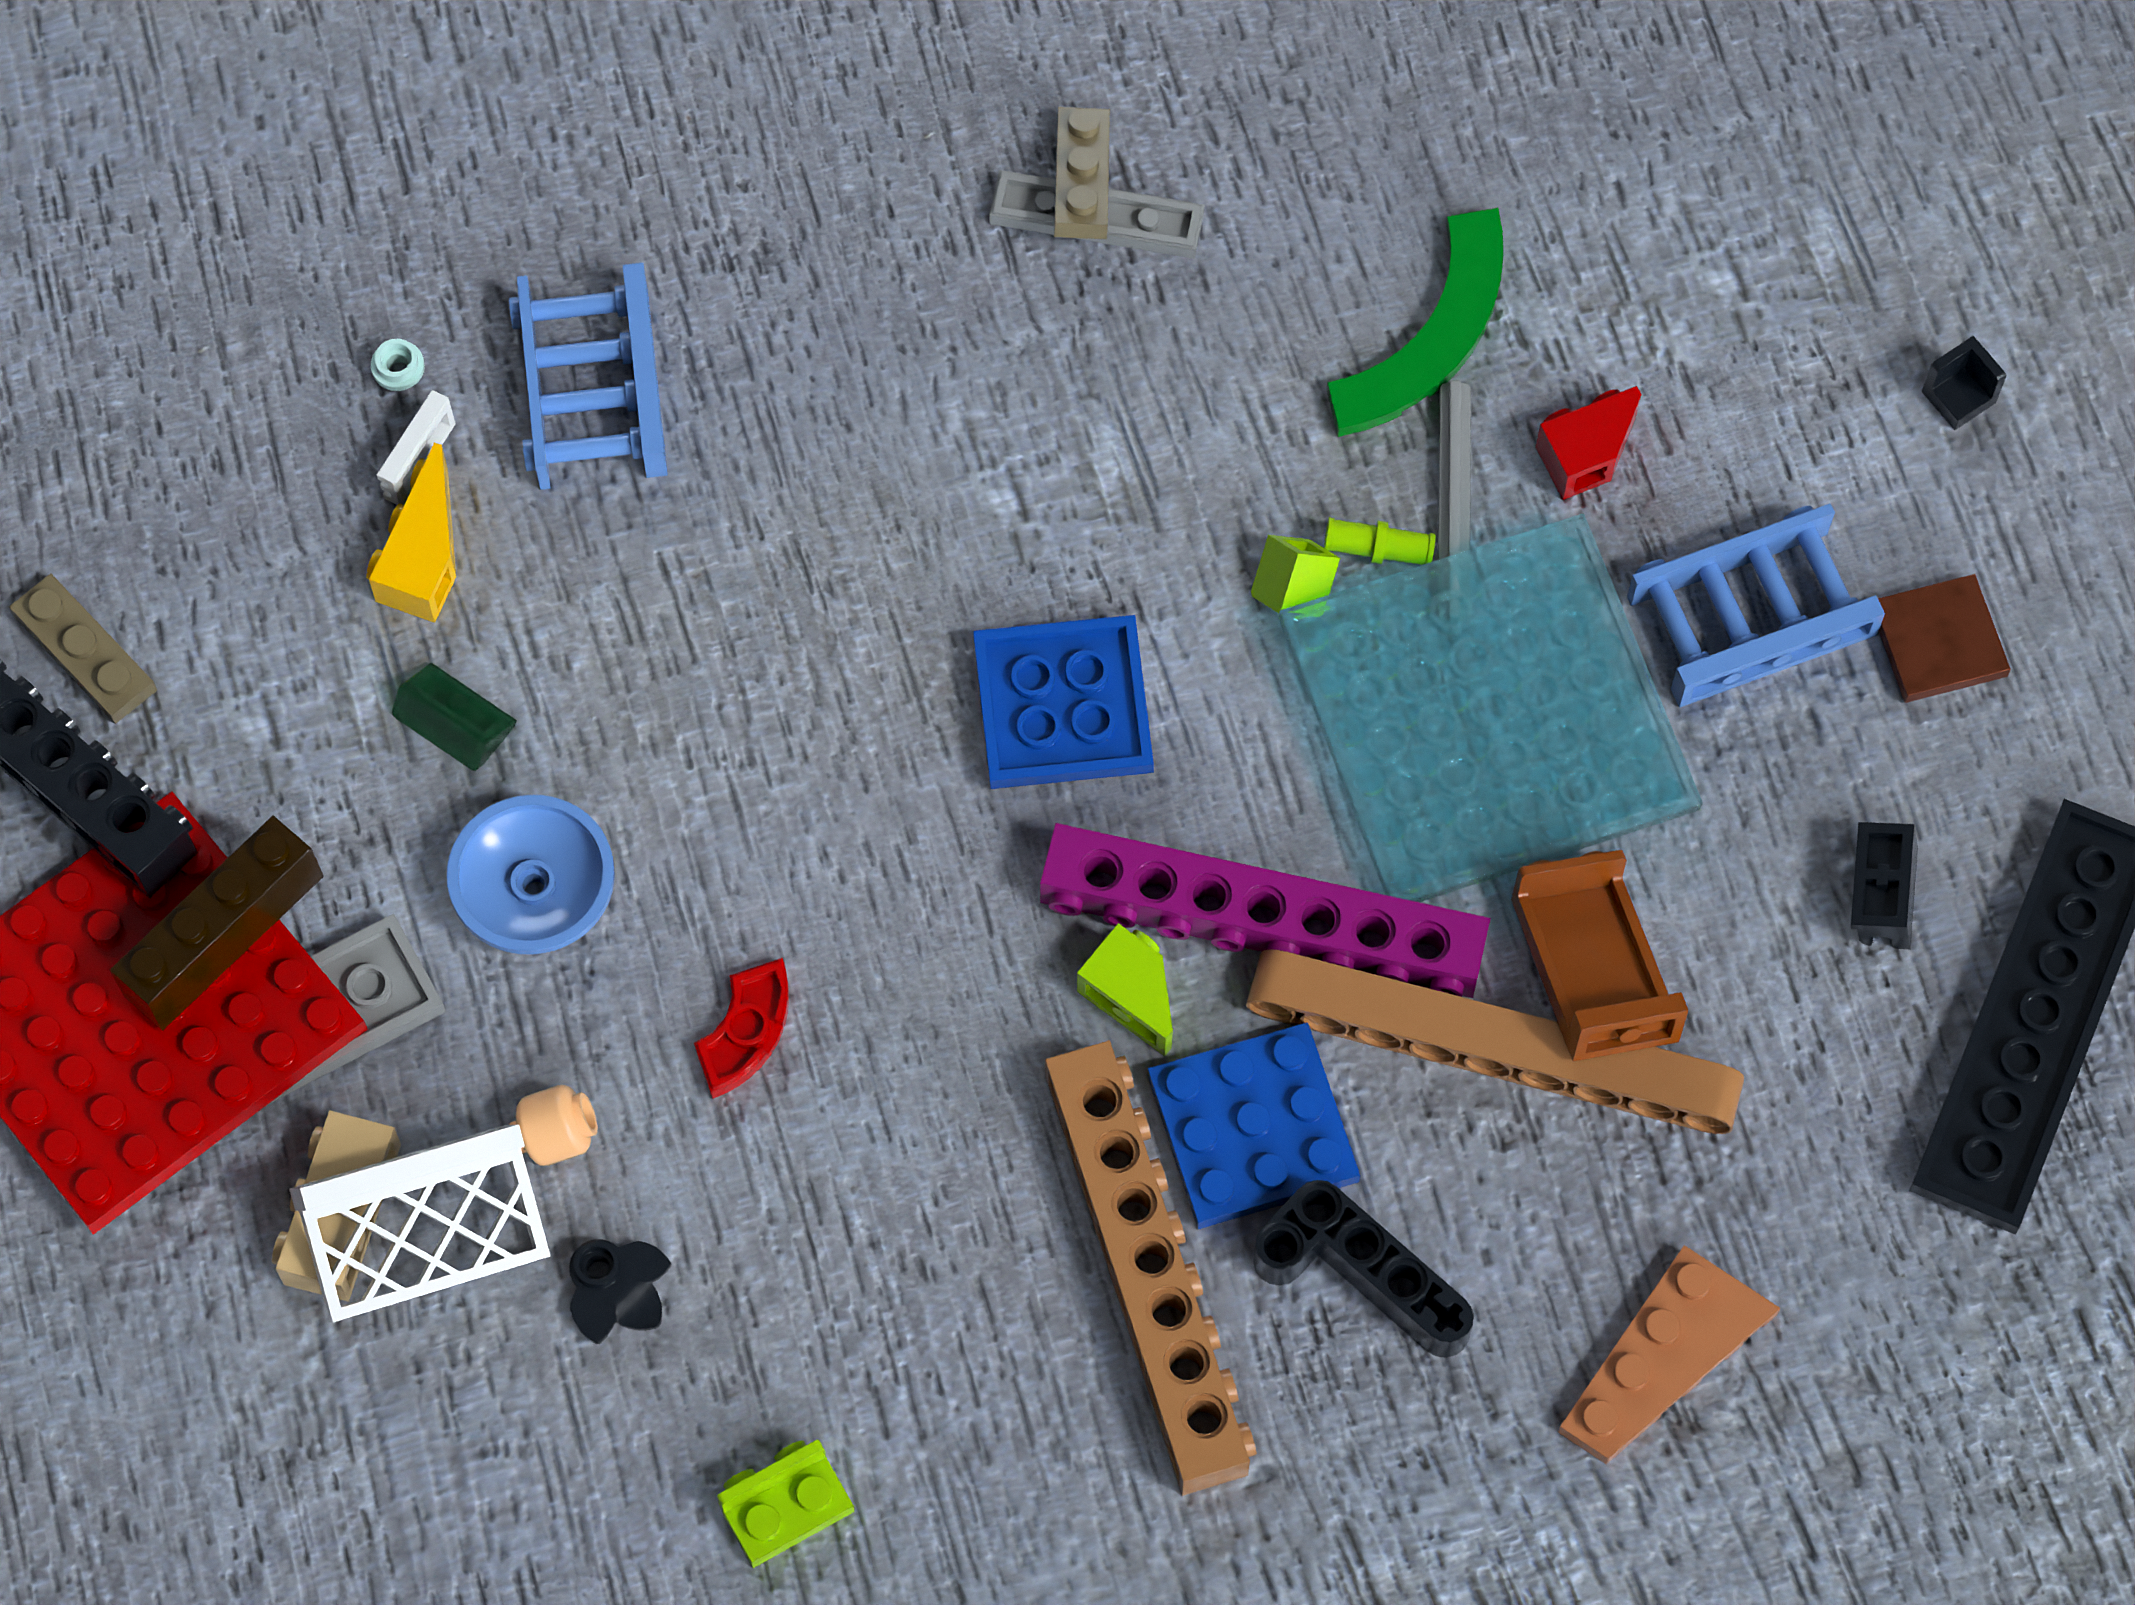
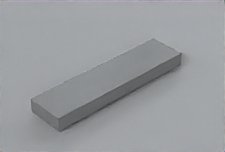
M999 170L989 214V224L1054 235L1056 179ZM1108 189L1107 239H1075L1195 259L1205 205Z

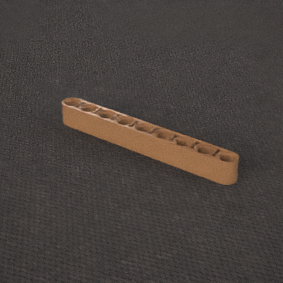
M1264 950L1260 953L1246 1003L1250 1011L1267 1019L1294 1026L1308 1022L1310 1029L1313 1031L1711 1134H1728L1733 1130L1744 1083V1075L1732 1067L1657 1047L1572 1061L1557 1021L1280 950Z

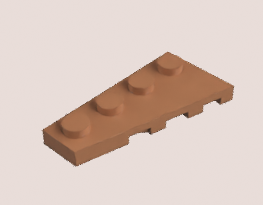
M1684 1245L1561 1424L1558 1433L1607 1465L1656 1422L1668 1408L1696 1387L1723 1360L1728 1359L1749 1337L1776 1317L1781 1308Z

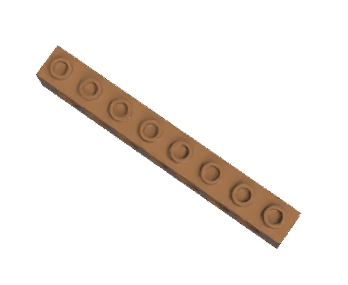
M1110 1040L1045 1059V1078L1181 1494L1184 1496L1246 1477L1249 1473V1457L1257 1454L1255 1443L1248 1423H1237L1231 1403L1239 1401L1235 1382L1229 1368L1219 1369L1213 1351L1221 1348L1217 1328L1211 1315L1205 1317L1201 1315L1196 1297L1203 1295L1199 1274L1194 1262L1184 1264L1178 1246L1186 1242L1184 1230L1177 1211L1167 1212L1161 1195L1162 1192L1168 1191L1166 1176L1160 1159H1149L1144 1141L1151 1139L1150 1129L1143 1108L1137 1107L1133 1109L1127 1093L1128 1089L1134 1088L1127 1059L1125 1056L1115 1057ZM1102 1099L1111 1103L1115 1109L1108 1116L1095 1117L1085 1110V1106L1093 1100ZM1118 1150L1128 1154L1132 1161L1124 1168L1113 1169L1106 1166L1101 1159L1106 1153ZM1138 1202L1148 1209L1149 1214L1142 1220L1129 1221L1123 1218L1118 1210L1126 1203ZM1155 1254L1166 1262V1267L1158 1273L1149 1274L1141 1271L1137 1267L1136 1261L1143 1255ZM1171 1306L1178 1309L1183 1314L1184 1319L1176 1326L1166 1327L1156 1322L1153 1314L1161 1307ZM1189 1359L1196 1362L1202 1372L1192 1380H1182L1171 1372L1170 1367L1178 1360ZM1206 1412L1212 1414L1218 1420L1220 1426L1212 1433L1200 1434L1189 1426L1188 1420L1196 1413Z

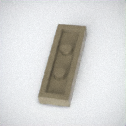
M1058 107L1054 237L1107 239L1110 109Z
M51 573L9 606L12 615L114 724L118 723L157 691L154 681Z

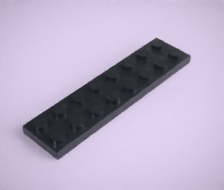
M2064 798L1909 1189L1910 1192L2016 1235L2135 929V826Z

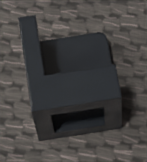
M1973 335L1931 364L1921 392L1949 425L1956 430L1996 404L2006 379V373Z

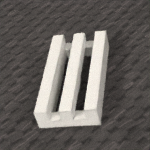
M434 390L430 392L378 472L377 478L382 481L380 487L384 490V499L396 505L399 503L404 504L412 490L410 479L417 461L420 458L427 459L434 442L442 445L456 423L448 397Z

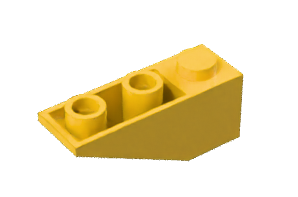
M434 442L427 459L420 458L417 461L410 479L412 490L405 505L399 503L395 507L388 526L390 536L384 549H377L373 553L366 573L375 602L433 623L436 622L456 579L448 467L442 445Z

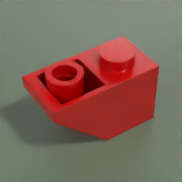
M1637 386L1622 392L1618 389L1606 391L1597 396L1591 404L1574 411L1570 408L1558 410L1549 415L1540 424L1535 448L1562 500L1612 480L1637 416L1642 395Z

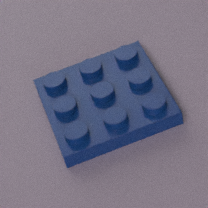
M1135 615L973 631L990 789L1154 773Z
M1308 1022L1148 1068L1147 1076L1198 1230L1284 1205L1300 1187L1310 1181H1328L1338 1188L1359 1183L1360 1173Z

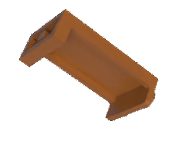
M1623 850L1604 853L1592 851L1580 857L1557 861L1539 860L1528 866H1523L1518 870L1511 897L1512 904L1572 1061L1678 1043L1689 1011L1682 992L1668 994L1623 881V873L1627 862Z

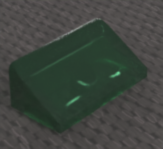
M433 663L428 664L399 686L392 708L394 718L472 771L478 770L485 764L517 722L516 719Z

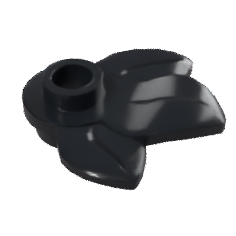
M595 1239L580 1245L574 1251L569 1263L572 1282L577 1287L570 1303V1310L580 1332L594 1344H600L609 1335L616 1322L622 1327L637 1331L658 1328L662 1323V1303L652 1283L660 1279L670 1269L672 1264L666 1255L654 1245L641 1241L617 1247L610 1241ZM598 1261L605 1262L609 1266V1270L603 1277L595 1278L588 1274L591 1264Z

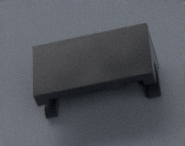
M1858 822L1851 929H1857L1859 941L1864 945L1871 946L1873 937L1883 936L1891 939V944L1895 949L1911 950L1918 853L1914 824Z

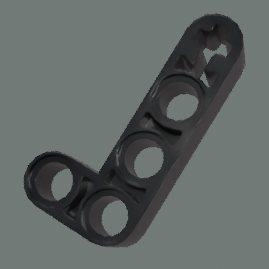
M1315 1180L1304 1184L1259 1231L1256 1237L1253 1264L1256 1273L1267 1283L1279 1286L1291 1283L1319 1256L1427 1352L1436 1357L1448 1358L1456 1356L1467 1345L1473 1327L1474 1315L1472 1307L1466 1299L1337 1186L1330 1182ZM1310 1204H1323L1330 1209L1333 1216L1324 1222H1314L1305 1216L1303 1209ZM1353 1241H1365L1373 1247L1375 1255L1365 1260L1355 1259L1349 1255L1345 1247ZM1281 1243L1289 1246L1295 1256L1287 1262H1275L1266 1255L1265 1249L1272 1244ZM1396 1278H1407L1416 1285L1418 1292L1411 1297H1399L1389 1289L1388 1283ZM1428 1298L1432 1299L1431 1308L1425 1305ZM1450 1318L1456 1321L1455 1330L1448 1327L1443 1332H1440L1435 1328L1437 1320L1441 1323L1447 1322Z

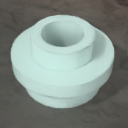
M403 339L385 341L377 348L371 359V371L375 381L383 388L392 391H402L413 387L422 378L425 369L421 351L414 344ZM395 363L407 365V368L399 372H391L389 370Z

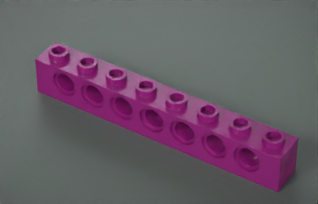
M1055 823L1040 882V903L1049 905L1051 910L1062 915L1078 916L1081 912L1102 916L1105 922L1113 926L1119 923L1124 928H1132L1135 924L1156 928L1158 933L1171 939L1186 940L1189 936L1211 940L1215 947L1231 952H1239L1244 948L1261 952L1264 950L1286 951L1469 998L1474 996L1491 919ZM1103 872L1112 876L1115 881L1106 887H1095L1086 879L1094 873ZM1158 884L1166 888L1169 893L1161 899H1149L1141 893V890L1147 885ZM1203 896H1212L1219 899L1223 905L1215 911H1204L1198 908L1194 902ZM1257 908H1267L1273 911L1277 918L1269 923H1259L1254 921L1249 916V913ZM1310 920H1321L1330 926L1331 931L1324 935H1313L1306 931L1303 925ZM1364 932H1376L1386 942L1379 947H1368L1359 941L1358 936ZM1426 943L1436 947L1440 955L1434 959H1422L1413 952L1412 948L1418 944Z

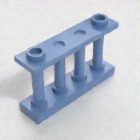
M644 262L622 265L624 285L615 286V291L532 300L528 277H517L519 297L509 298L512 328H522L532 439L523 440V452L526 471H536L540 490L551 489L549 464L630 454L633 455V459L643 458L647 478L668 476ZM616 312L618 313V318L628 317L629 332L619 333L620 338L537 347L536 321ZM620 359L623 360V365L633 363L634 379L624 380L625 385L544 395L541 393L540 368ZM627 407L628 412L638 411L639 427H630V433L546 442L544 416Z
M1831 503L1813 509L1812 506L1800 507L1787 514L1783 521L1669 562H1665L1663 559L1653 560L1641 566L1632 575L1627 594L1630 605L1633 606L1653 598L1682 659L1679 667L1676 668L1671 686V691L1679 708L1877 636L1885 615L1877 596L1875 595L1858 601L1855 597H1850L1821 538L1828 535L1835 514ZM1801 545L1831 606L1828 613L1809 619L1806 615L1801 616L1772 555ZM1752 563L1781 623L1778 631L1762 637L1751 633L1723 575L1724 572ZM1703 581L1732 642L1729 649L1710 655L1708 652H1702L1673 592L1674 590Z

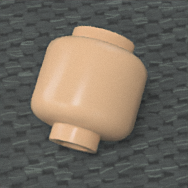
M557 1085L523 1097L516 1106V1120L509 1123V1125L519 1124L525 1147H521L522 1154L527 1152L528 1156L540 1166H550L584 1154L591 1144V1137L595 1136L598 1132L595 1112L588 1097L582 1092L577 1094L571 1087L566 1085Z

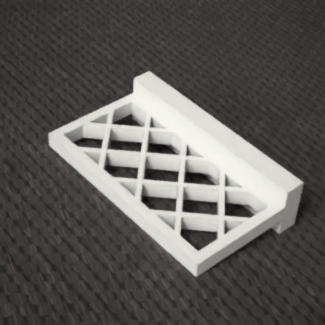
M519 1124L504 1125L289 1188L295 1211L300 1212L330 1322H336L550 1257L521 1147H525ZM509 1162L515 1185L506 1202L502 1203L478 1188L490 1167ZM476 1172L470 1184L458 1178L459 1176ZM446 1180L466 1191L451 1220L424 1205L435 1184ZM422 1188L416 1200L404 1194L405 1192ZM392 1196L412 1207L397 1236L370 1222L380 1201ZM474 1196L501 1210L485 1239L459 1225ZM518 1197L523 1214L513 1209ZM368 1204L362 1216L348 1210ZM420 1212L446 1226L432 1255L404 1241ZM340 1213L357 1223L342 1253L323 1243L317 1222L318 1218ZM508 1216L517 1219L527 1226L532 1249L511 1254L493 1244ZM365 1228L392 1242L377 1272L350 1258ZM454 1232L481 1246L471 1266L459 1271L440 1261ZM400 1248L427 1262L416 1284L403 1287L385 1277ZM489 1251L502 1257L483 1263ZM326 1253L338 1259L332 1271ZM345 1264L371 1277L372 1281L360 1301L340 1306L335 1283ZM435 1267L447 1273L446 1275L429 1280ZM380 1284L393 1290L374 1296Z

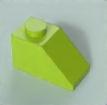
M1118 923L1077 972V992L1160 1054L1166 1056L1172 1048L1173 1028L1163 955L1159 953V946L1148 935L1136 929L1131 933Z

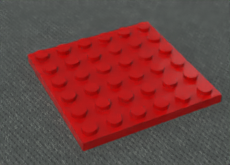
M172 791L156 803L164 810L169 805H172L186 817L193 827L188 834L198 853L151 898H148L102 856L91 849L0 915V1118L93 1235L303 1079L313 1069L368 1030L363 1018L280 919L163 1031L124 997L110 969L228 858ZM144 822L133 823L130 826H128L124 832H134L138 830L144 824Z

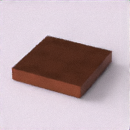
M1975 574L1878 598L1885 612L1879 628V634L1905 703L2008 677L2011 668Z

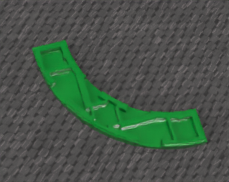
M1498 208L1447 216L1446 229L1449 240L1450 264L1445 288L1435 310L1416 336L1401 350L1374 367L1347 378L1327 382L1326 391L1338 437L1362 432L1401 416L1402 411L1414 406L1425 397L1430 398L1438 392L1442 384L1451 380L1470 358L1491 319L1501 283L1504 252L1503 230Z

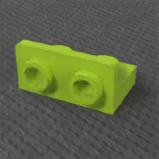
M819 1439L808 1445L803 1440L788 1445L774 1456L775 1463L755 1473L754 1469L739 1472L723 1484L725 1490L717 1495L720 1510L753 1568L855 1512L854 1505L827 1460L825 1449Z

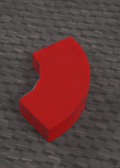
M783 958L730 975L732 998L727 1015L712 1033L694 1042L712 1099L730 1092L751 1078L764 1065L776 1048L785 1027L789 1007V988Z

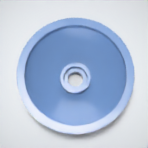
M523 795L508 798L478 813L458 835L449 855L447 865L449 896L454 910L464 926L474 936L489 946L515 954H541L555 951L584 936L603 915L613 892L615 878L611 848L599 825L586 812L572 803L544 795ZM532 882H540L544 885L543 890L538 894L532 895L525 892L527 885Z

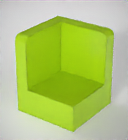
M1268 535L1251 589V595L1278 614L1320 618L1323 616L1340 558L1310 539Z

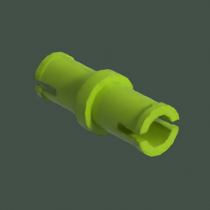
M1329 517L1324 548L1328 551L1371 557V563L1382 564L1383 559L1431 567L1436 534L1389 528L1386 521L1377 520L1376 525L1335 520V518Z

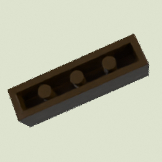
M272 815L110 969L124 997L163 1031L324 877L312 848Z

